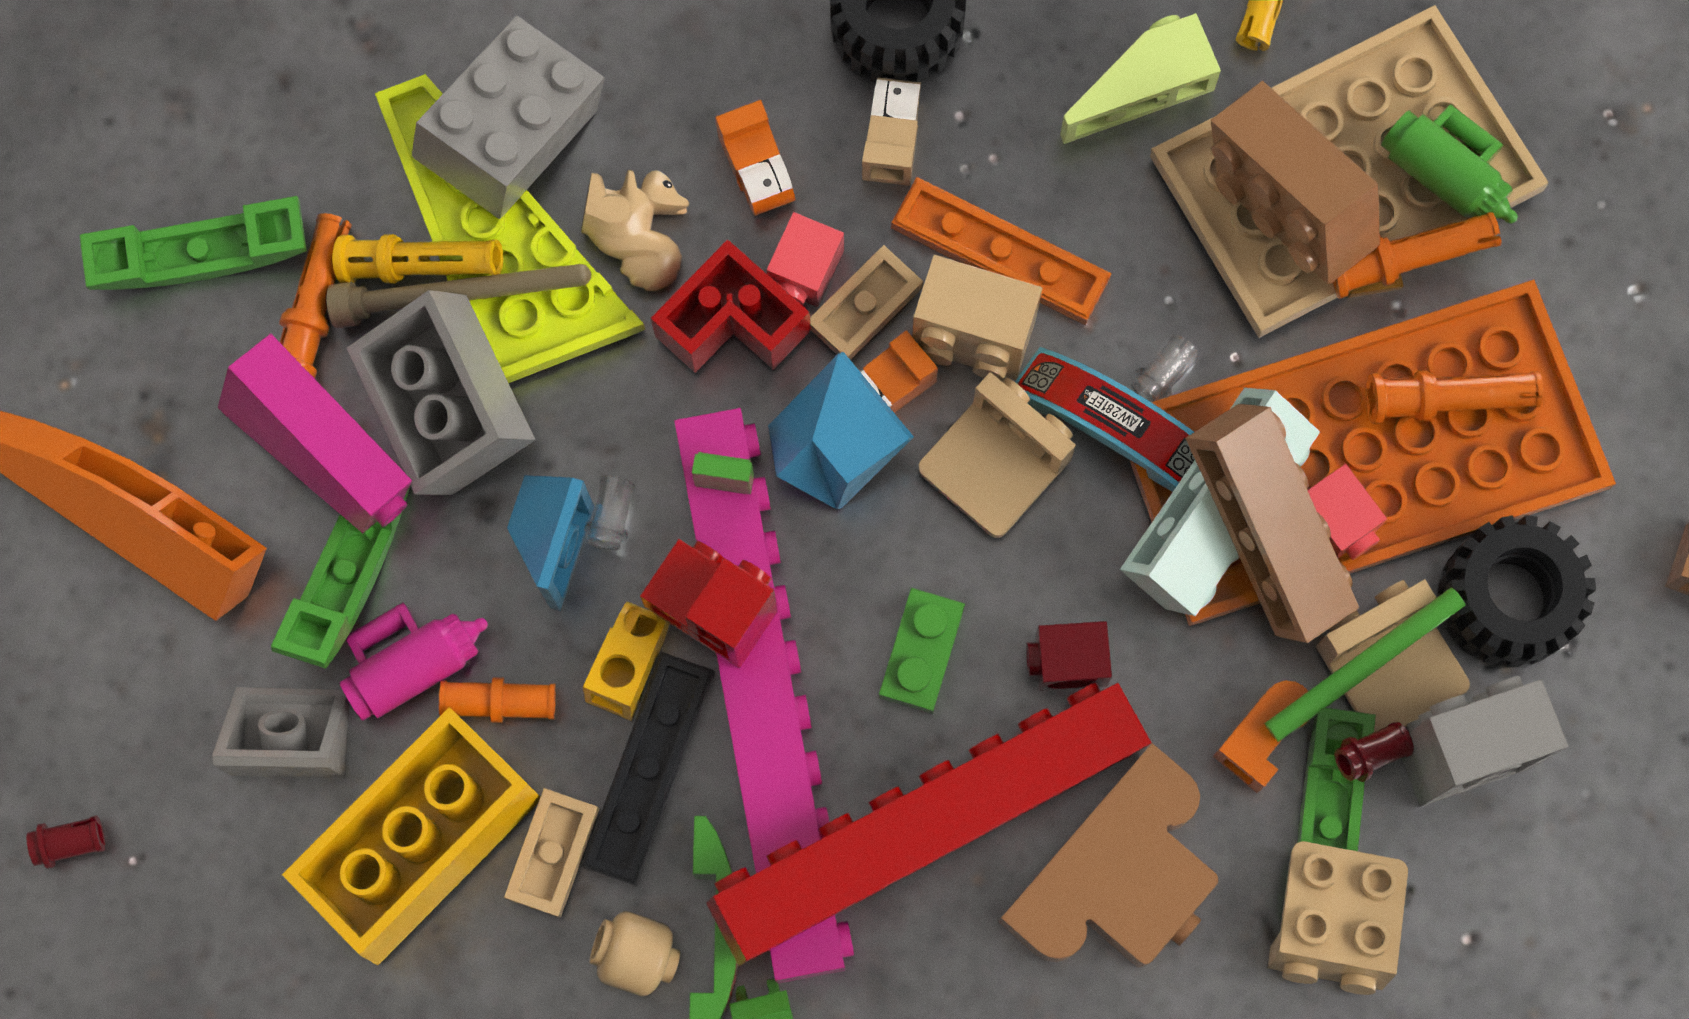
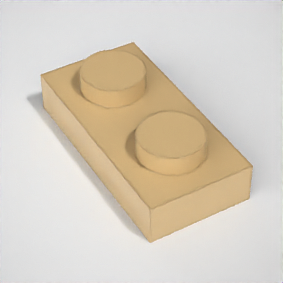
M883 245L810 317L811 331L836 354L844 352L851 360L923 288L924 281Z
M544 788L504 898L561 918L600 811L599 807Z

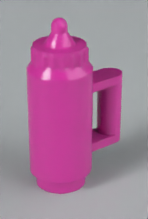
M402 602L348 635L346 641L359 664L349 669L350 676L340 681L339 684L349 703L362 721L372 715L380 718L464 668L466 661L476 656L479 652L475 642L479 634L487 628L488 623L484 618H478L474 621H461L455 613L442 620L434 619L419 628L408 607ZM408 627L411 632L410 634L367 658L365 650L402 628Z

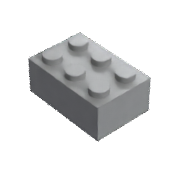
M516 15L416 122L412 157L491 214L501 219L597 112L605 77Z
M428 290L347 347L348 353L402 469L412 480L410 486L415 495H453L536 440L467 295Z
M1515 676L1486 687L1485 692L1472 697L1473 701L1467 702L1465 696L1460 695L1431 706L1430 711L1419 715V719L1407 724L1414 751L1411 756L1401 759L1420 807L1526 771L1569 747L1542 679L1523 685L1520 676Z

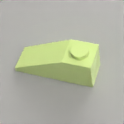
M1197 13L1181 19L1178 15H1171L1153 23L1149 30L1145 31L1067 111L1063 117L1060 132L1063 143L1075 141L1213 92L1221 70Z

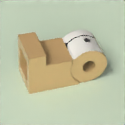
M877 78L867 141H865L862 159L863 181L911 185L918 131L917 115L921 82Z

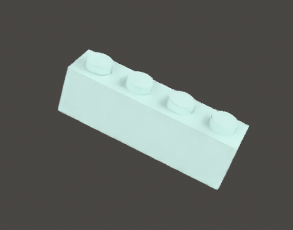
M1244 387L1231 408L1237 404L1271 407L1272 412L1282 421L1286 430L1285 441L1294 461L1301 467L1307 460L1310 453L1309 448L1320 431L1276 390ZM1194 460L1120 568L1126 576L1162 607L1196 616L1199 610L1212 600L1216 593V585L1230 564L1239 558L1196 460Z

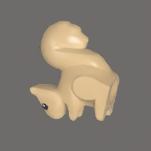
M628 170L621 190L617 191L606 189L602 177L598 173H591L581 233L588 235L591 241L604 254L622 260L620 271L630 279L631 285L644 288L646 291L661 290L671 285L677 278L681 269L682 255L678 245L669 236L651 230L653 215H683L687 212L686 208L689 206V201L677 193L672 182L665 174L657 170L651 171L645 176L641 189L637 187L634 171Z

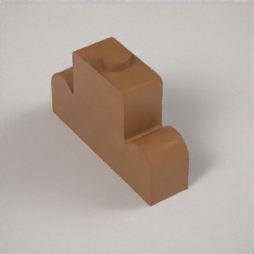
M1152 743L1001 917L998 923L1036 956L1051 962L1067 960L1081 949L1086 940V924L1136 967H1144L1151 963L1170 940L1180 946L1201 922V919L1194 914V911L1216 887L1219 880L1213 870L1168 833L1178 830L1195 815L1200 803V792L1197 783L1186 771Z

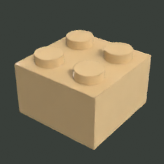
M934 255L913 317L912 337L935 364L949 366L954 361L973 367V373L982 378H985L991 372L1000 381H1003L1005 377L1016 380L1036 321L1043 287Z

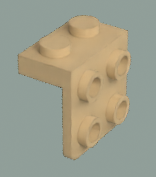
M989 372L975 388L974 400L971 406L921 459L919 473L985 532L994 538H1000L1010 530L1071 462L1076 444L1070 440L1073 434L1062 421L1052 414H1047L1043 417L1028 404L1030 397L1016 382L1009 378H1004L1003 381H1000Z
M1424 579L1410 588L1405 580L1399 581L1374 597L1379 604L1378 606L1362 615L1355 610L1329 628L1330 633L1326 634L1316 645V648L1332 674L1436 599L1437 597L1427 581ZM1436 627L1344 695L1355 712L1376 715L1374 732L1393 722H1400L1407 727L1408 723L1419 719V715L1430 711L1431 706L1466 693L1470 687V682Z
M1302 841L1295 844L1290 853L1281 930L1270 946L1267 969L1283 971L1282 977L1296 983L1313 984L1317 982L1318 978L1341 982L1340 988L1354 994L1371 995L1376 992V989L1383 990L1397 975L1408 878L1407 865L1400 859Z

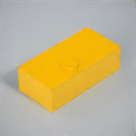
M449 707L282 875L360 956L379 965L538 804L540 796Z

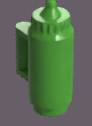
M1450 104L1434 122L1424 114L1417 117L1408 110L1395 123L1382 141L1381 146L1390 152L1388 159L1463 217L1472 218L1493 212L1496 219H1503L1509 224L1517 221L1518 215L1511 209L1508 197L1513 189L1502 180L1500 172L1489 165V162L1497 155L1504 144ZM1443 128L1447 129L1449 132H1451L1453 135H1455L1457 138H1459L1462 142H1464L1466 145H1468L1481 156L1479 157L1478 155H1476L1469 148H1467L1465 145H1463L1461 142L1455 139L1452 135L1446 132Z

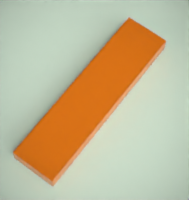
M916 177L891 222V229L957 262L1043 287L1039 303L1083 325L1087 324L1112 274L919 177Z

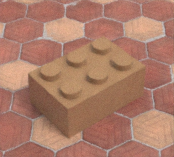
M1261 81L1211 119L1213 137L1211 151L1216 161L1217 177L1215 178V183L1219 191L1230 203L1236 204L1240 202L1251 213L1254 223L1265 236L1271 239L1276 236L1289 248V253L1294 262L1304 272L1308 274L1315 272L1327 285H1330L1380 245L1378 183L1264 81Z

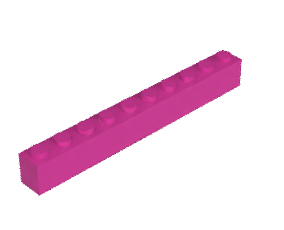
M741 408L674 420L696 541L708 545L737 566L742 560H746L763 570L772 579L770 565L781 564L775 530L764 532L760 511L771 510L765 476L754 478L751 495L696 487L692 476L694 457L698 452L748 460L761 456L755 423L744 425ZM773 579L768 585L774 589L778 612L742 666L738 668L716 654L756 873L771 866L766 857L767 855L788 843L798 840L803 849L822 839L818 828L829 822L827 807L815 809L811 786L822 785L816 750L804 751L801 730L812 728L806 695L794 697L790 676L801 673L796 640L784 641L780 620L791 618L785 585L774 587ZM834 915L772 948L770 954L776 983L845 971L843 957L854 956L848 921L836 923Z

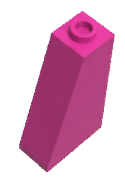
M271 333L228 367L218 409L362 534L376 522L382 527L387 526L407 507L408 503L404 500V497L412 482L410 477Z

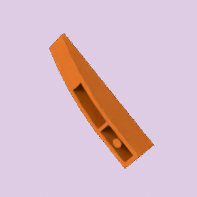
M0 411V473L215 621L249 596L267 549L261 543L177 486L130 459L80 436L33 419Z

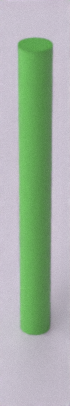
M1449 588L1265 722L1266 728L1277 742L1281 741L1465 607V602L1454 588Z

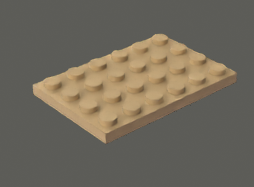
M1436 5L1272 87L1278 95L1378 183L1379 232L1382 238L1387 237L1389 241L1471 218L1463 217L1388 159L1390 152L1383 148L1381 143L1395 123L1408 110L1417 117L1424 114L1434 122L1451 104L1504 144L1497 155L1489 162V165L1499 171L1502 180L1512 187L1513 191L1508 197L1511 208L1543 192L1549 183ZM1211 119L1153 147L1150 158L1256 335L1260 338L1336 299L1337 296L1333 283L1327 285L1315 272L1308 274L1300 269L1292 259L1289 248L1276 236L1272 239L1265 236L1254 223L1251 213L1240 202L1232 204L1221 194L1215 183L1217 169L1216 161L1211 151L1213 137ZM1443 128L1446 132H1448L1455 139H1457L1459 142H1461L1463 145L1469 148L1476 155H1478L1479 157L1481 156L1468 145H1466L1464 142H1462L1459 138H1457L1455 135L1449 132L1447 129Z

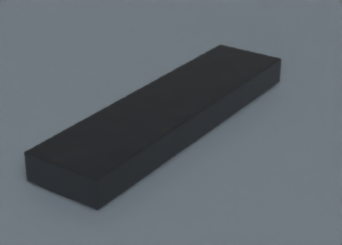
M664 652L660 653L581 866L583 868L637 887L715 675L713 669Z

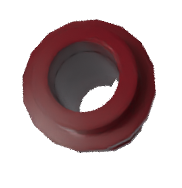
M1393 722L1387 727L1358 740L1354 737L1344 739L1341 747L1335 750V761L1344 778L1349 781L1357 779L1364 782L1372 777L1374 770L1398 759L1411 756L1414 746L1405 726L1400 722Z
M97 815L50 828L45 823L38 824L36 831L28 832L26 836L28 853L34 866L44 864L47 869L55 867V861L105 851L104 831Z

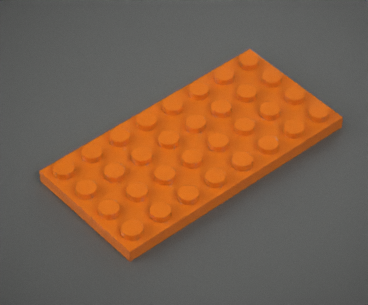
M1534 279L1151 402L1195 432L1228 411L1244 387L1276 390L1320 431L1309 448L1310 453L1307 460L1301 466L1308 479L1309 486L1307 490L1346 464L1387 518L1383 525L1375 532L1380 539L1376 545L1354 560L1347 553L1338 558L1339 562L1346 567L1350 574L1471 535L1488 522L1493 525L1501 517L1513 515L1514 520H1517L1525 515L1529 516L1609 490L1616 484ZM1426 370L1429 373H1433L1436 378L1520 374L1538 371L1543 380L1544 392H1535L1536 396L1541 395L1543 397L1542 405L1539 408L1516 407L1437 412V415L1429 421H1419L1416 416L1387 417L1380 424H1372L1367 414L1365 389L1367 377L1370 373H1380L1382 378L1414 377L1417 371ZM1129 460L1152 522L1172 494V491L1148 478L1146 469ZM1240 557L1230 564L1216 585V593L1212 600L1200 609L1196 616L1185 614L1189 626L1260 604Z

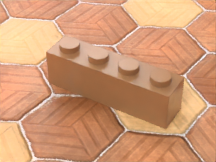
M1237 404L1185 439L1275 636L1309 643L1360 608L1351 589L1353 585L1352 578L1346 567L1339 562L1329 540L1331 537L1330 528L1325 519L1316 511L1307 490L1309 486L1307 476L1303 469L1294 461L1285 441L1286 430L1282 421L1272 412L1271 407Z

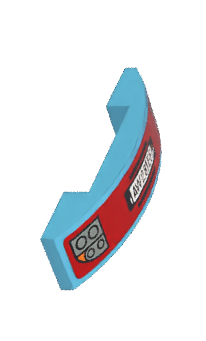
M1039 347L1015 381L1030 397L1028 404L1033 409L1045 416L1052 414L1057 418L1063 419L1146 469L1148 478L1172 492L1195 460L1185 439L1194 431L1129 388L1069 357Z

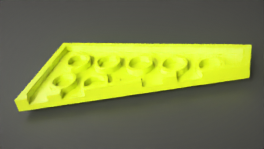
M426 74L375 93L432 242L499 240L503 249V267L500 274L575 264L586 265L591 271V279L584 286L469 300L508 383L646 330L644 323L623 303L613 291L611 285L600 273L596 272L576 249V245L527 190L507 213L499 219L412 157L416 122L443 94ZM461 255L438 256L440 261L463 260ZM490 274L446 275V277L450 281L489 276Z

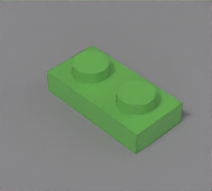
M911 588L879 692L880 699L933 714L965 603Z

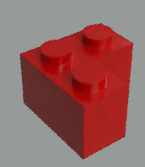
M728 239L650 318L655 337L695 373L733 334L774 370L811 331L810 312Z
M678 539L640 595L645 608L738 668L742 666L778 612L774 589L768 585L772 579L767 573L746 560H742L737 566L700 541H696L694 546L691 547Z

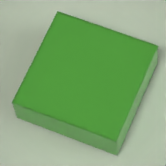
M698 452L694 457L692 476L696 487L751 495L754 471L752 462L748 459Z

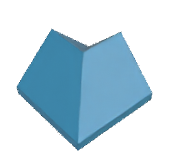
M844 352L838 353L768 425L776 476L837 510L843 508L914 438Z
M524 475L507 529L549 608L561 611L595 506L583 480L571 477Z

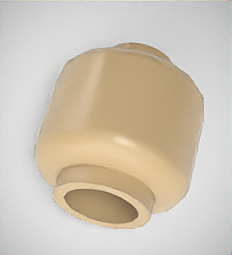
M623 911L612 921L603 920L596 934L589 962L597 966V976L603 984L639 996H647L658 987L660 981L668 984L672 981L678 967L680 950L672 948L673 935L668 925L629 911Z

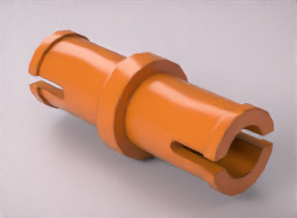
M493 677L492 683L447 682L444 680L440 682L439 716L450 707L458 716L490 717L491 723H503L504 717L555 719L556 684L505 683L504 677Z

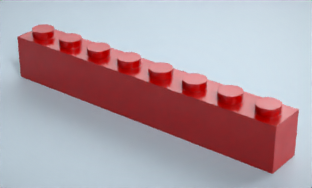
M1096 682L1066 698L1070 708L1052 716L1049 709L1045 708L1018 723L1022 733L1012 739L1003 742L998 733L970 748L968 751L973 759L954 769L950 760H946L919 775L923 786L905 795L901 788L897 786L868 802L873 811L870 814L853 822L850 814L846 813L818 828L822 839L802 849L798 840H795L767 855L766 857L771 866L750 876L747 868L744 867L714 883L719 893L714 895L706 904L739 966L745 964L1150 745L1152 742L1119 683L1102 691Z

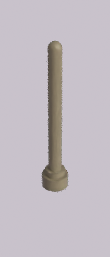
M575 264L368 291L365 286L357 287L354 282L331 284L327 289V309L331 323L335 328L359 326L363 319L370 318L371 313L402 309L428 290L467 295L469 300L584 286L591 279V271L586 265Z

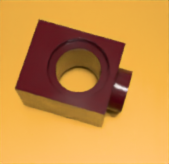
M1107 621L1038 626L1035 642H1026L1028 676H1038L1040 691L1079 689L1095 682L1099 687L1108 686L1112 679Z

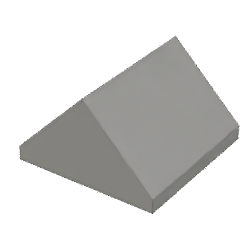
M236 687L212 754L213 766L231 776L345 778L349 701L342 689Z

